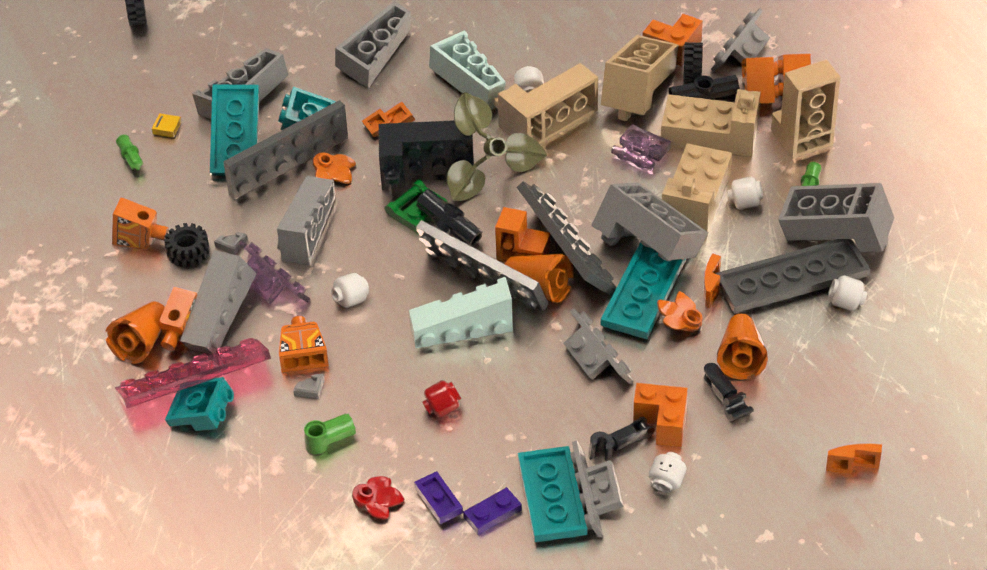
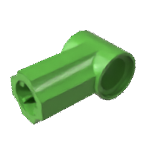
M349 413L325 422L319 420L308 422L304 427L305 449L311 454H322L326 451L329 444L356 434V428Z

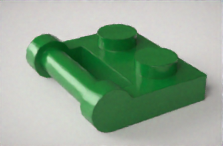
M417 180L412 184L411 189L396 201L390 202L385 206L386 213L414 232H418L416 226L422 220L428 223L432 218L416 206L417 200L404 211L400 209L415 196H420L429 188L421 180ZM438 195V196H439L440 198H442L445 202H447V199H445V198H443L442 196Z

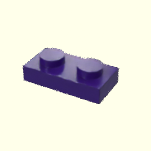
M437 471L414 482L415 490L439 524L463 514V506Z
M506 487L463 511V518L480 535L522 511V504Z

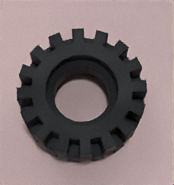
M125 0L129 26L146 24L144 0Z
M685 42L683 83H694L697 77L702 76L703 43Z
M183 223L184 227L176 225V230L171 228L169 234L166 233L164 239L167 257L170 262H175L176 266L182 263L183 267H187L189 263L191 267L195 266L196 261L198 264L202 263V258L206 259L210 251L205 229L202 230L200 225L196 228L194 223H191L190 226L187 223ZM185 243H194L189 247H180Z

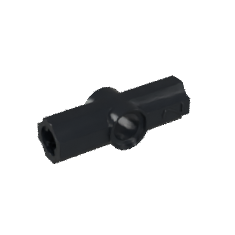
M703 75L697 77L694 83L670 87L668 94L714 100V98L735 95L740 87L736 75L716 79Z
M427 189L417 199L416 206L435 220L434 224L442 231L454 235L457 239L471 247L481 239L483 231L468 220L461 209L445 202L430 189Z

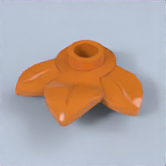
M318 153L313 159V166L316 170L315 177L351 184L352 173L350 169L356 166V162L343 154Z
M681 291L676 295L675 302L658 300V309L665 316L663 323L667 327L674 330L686 329L694 332L702 326V314L696 309L695 303Z

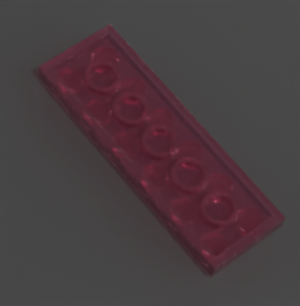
M247 338L240 341V345L218 348L214 354L208 356L206 354L197 355L192 358L193 361L188 363H174L167 370L148 372L144 375V378L124 380L120 383V386L115 387V390L124 406L130 408L269 360L271 356L269 349L258 339Z

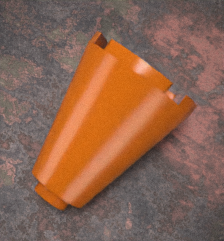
M563 254L512 256L505 262V265L539 282L546 299L550 302L559 303L563 301L570 291L571 286L567 284L569 278H573V264Z
M152 301L112 321L105 330V333L107 332L108 335L106 343L111 352L123 361L125 359L131 360V364H137L146 359L162 330L159 321L165 306L159 302Z
M736 314L731 317L717 352V363L725 375L734 379L744 380L747 379V376L754 374L757 376L766 368L768 361L767 350L753 319L746 314Z

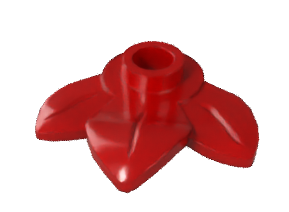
M384 476L372 477L366 484L355 486L352 492L353 502L357 507L366 509L371 516L380 519H388V508L402 504L405 499L398 489L390 487L391 479Z

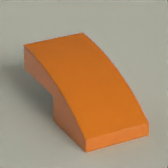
M400 102L385 113L378 109L363 119L362 123L371 135L376 137L379 136V124L408 123L415 121V118L405 104Z
M713 253L707 263L704 278V304L707 308L711 307L720 292V275L715 273L720 272L721 256Z
M852 444L831 449L828 451L826 471L852 474L853 466L879 469L882 444Z

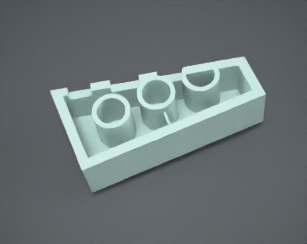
M465 30L430 46L429 68L460 92H467L484 100L491 110L496 108L494 99L498 97V93L505 90L506 82L493 65L487 63L486 56L478 52L477 45L474 41L468 39V34Z
M506 277L497 279V284L488 287L486 284L477 286V291L465 295L462 292L454 294L448 301L442 302L437 300L409 310L410 327L415 348L513 332L512 298Z

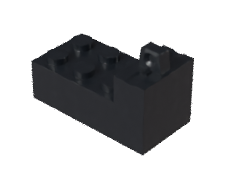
M454 120L379 124V165L382 190L405 189V176L447 174L451 165L458 161L465 160L472 166L474 165L473 134L469 136L462 134L457 129Z

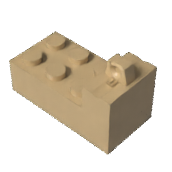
M640 35L632 38L605 62L601 105L619 109L618 119L624 121L631 117V112L644 115L651 108L653 91L676 69L679 44Z
M827 59L785 73L782 110L772 113L771 131L792 159L832 146L834 143L840 75Z
M579 63L528 93L517 84L510 86L507 90L498 93V97L494 99V105L498 109L499 128L509 136L515 133H523L535 139L539 144L547 141L598 111V76Z
M738 89L735 102L668 95L661 124L660 146L685 149L688 143L731 152L732 155L752 157L758 129L761 92Z
M687 143L674 177L667 180L662 193V200L709 233L731 175L732 153Z

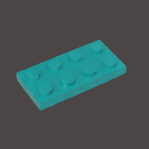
M213 84L210 144L211 176H226L223 161L258 143L259 85Z
M569 446L518 453V463L534 542L587 535V525Z

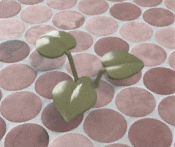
M467 92L462 93L457 100L454 108V122L462 134L469 136L477 131L480 136L486 138L483 146L486 155L474 163L473 166L465 160L451 165L447 172V185L451 198L454 201L470 199L482 190L485 184V174L476 168L487 159H490V157L502 156L506 152V164L516 172H524L534 167L547 156L543 147L529 135L515 133L508 136L505 141L501 137L492 138L490 134L484 133L481 129L489 126L492 119V111L484 100Z

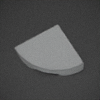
M240 232L226 237L223 235L214 241L215 247L236 255L248 241V236Z
M324 374L311 375V378L298 382L293 389L294 396L319 399L325 380Z

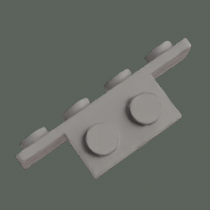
M759 8L755 13L749 12L743 19L744 26L742 24L738 26L733 32L734 39L730 37L723 45L724 52L720 50L713 58L715 62L711 67L713 72L725 62L730 54L740 63L745 58H756L770 39L754 23L763 12L762 9Z
M573 308L570 312L582 327L563 344L591 379H594L611 364L629 384L633 383L634 380L629 375L632 370L623 360L620 362L617 360L618 352L610 344L606 345L603 342L606 337L597 327L592 328V319L584 311L580 314Z
M578 441L572 442L574 452H571L570 455L575 468H578V472L575 473L577 484L583 490V493L579 494L584 509L587 508L588 514L584 515L585 522L589 530L593 529L597 537H601L603 532L599 515L624 507L614 465L611 460L588 467L582 448Z

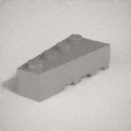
M395 1L392 2L335 48V67L366 88H369L410 31L411 11Z
M216 250L213 251L180 340L187 348L216 355L221 347L223 339L257 274L240 256Z

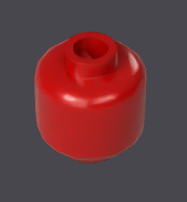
M441 380L424 391L426 400L422 401L429 415L435 413L438 418H442L459 408L461 397L452 382L447 383L445 380Z

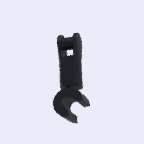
M707 363L704 366V382L712 388L722 401L725 415L729 421H734L754 412V409L751 406L748 407L744 402L746 394L744 392L737 393V389L724 376L717 364Z
M640 417L628 426L613 433L595 432L590 437L588 457L591 460L595 458L597 451H604V459L608 461L612 457L613 449L617 451L634 442L647 439L654 434L655 428L647 424L645 417Z

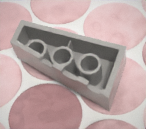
M266 48L244 61L243 67L226 72L227 76L218 82L213 80L208 83L207 89L202 92L199 89L193 92L192 95L198 115L211 119L213 84L259 85L260 102L288 76L284 55Z
M306 176L302 185L299 186L297 194L277 227V249L281 252L282 261L310 265L336 197L334 180Z

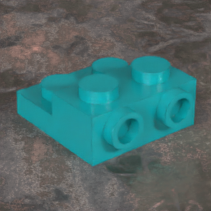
M293 86L290 95L285 94L282 102V107L286 109L281 110L278 118V123H281L280 130L288 128L336 101Z
M224 377L182 381L165 421L169 426L191 424L195 431L217 429L219 423L226 418L225 408L228 402H232L234 399L233 389Z

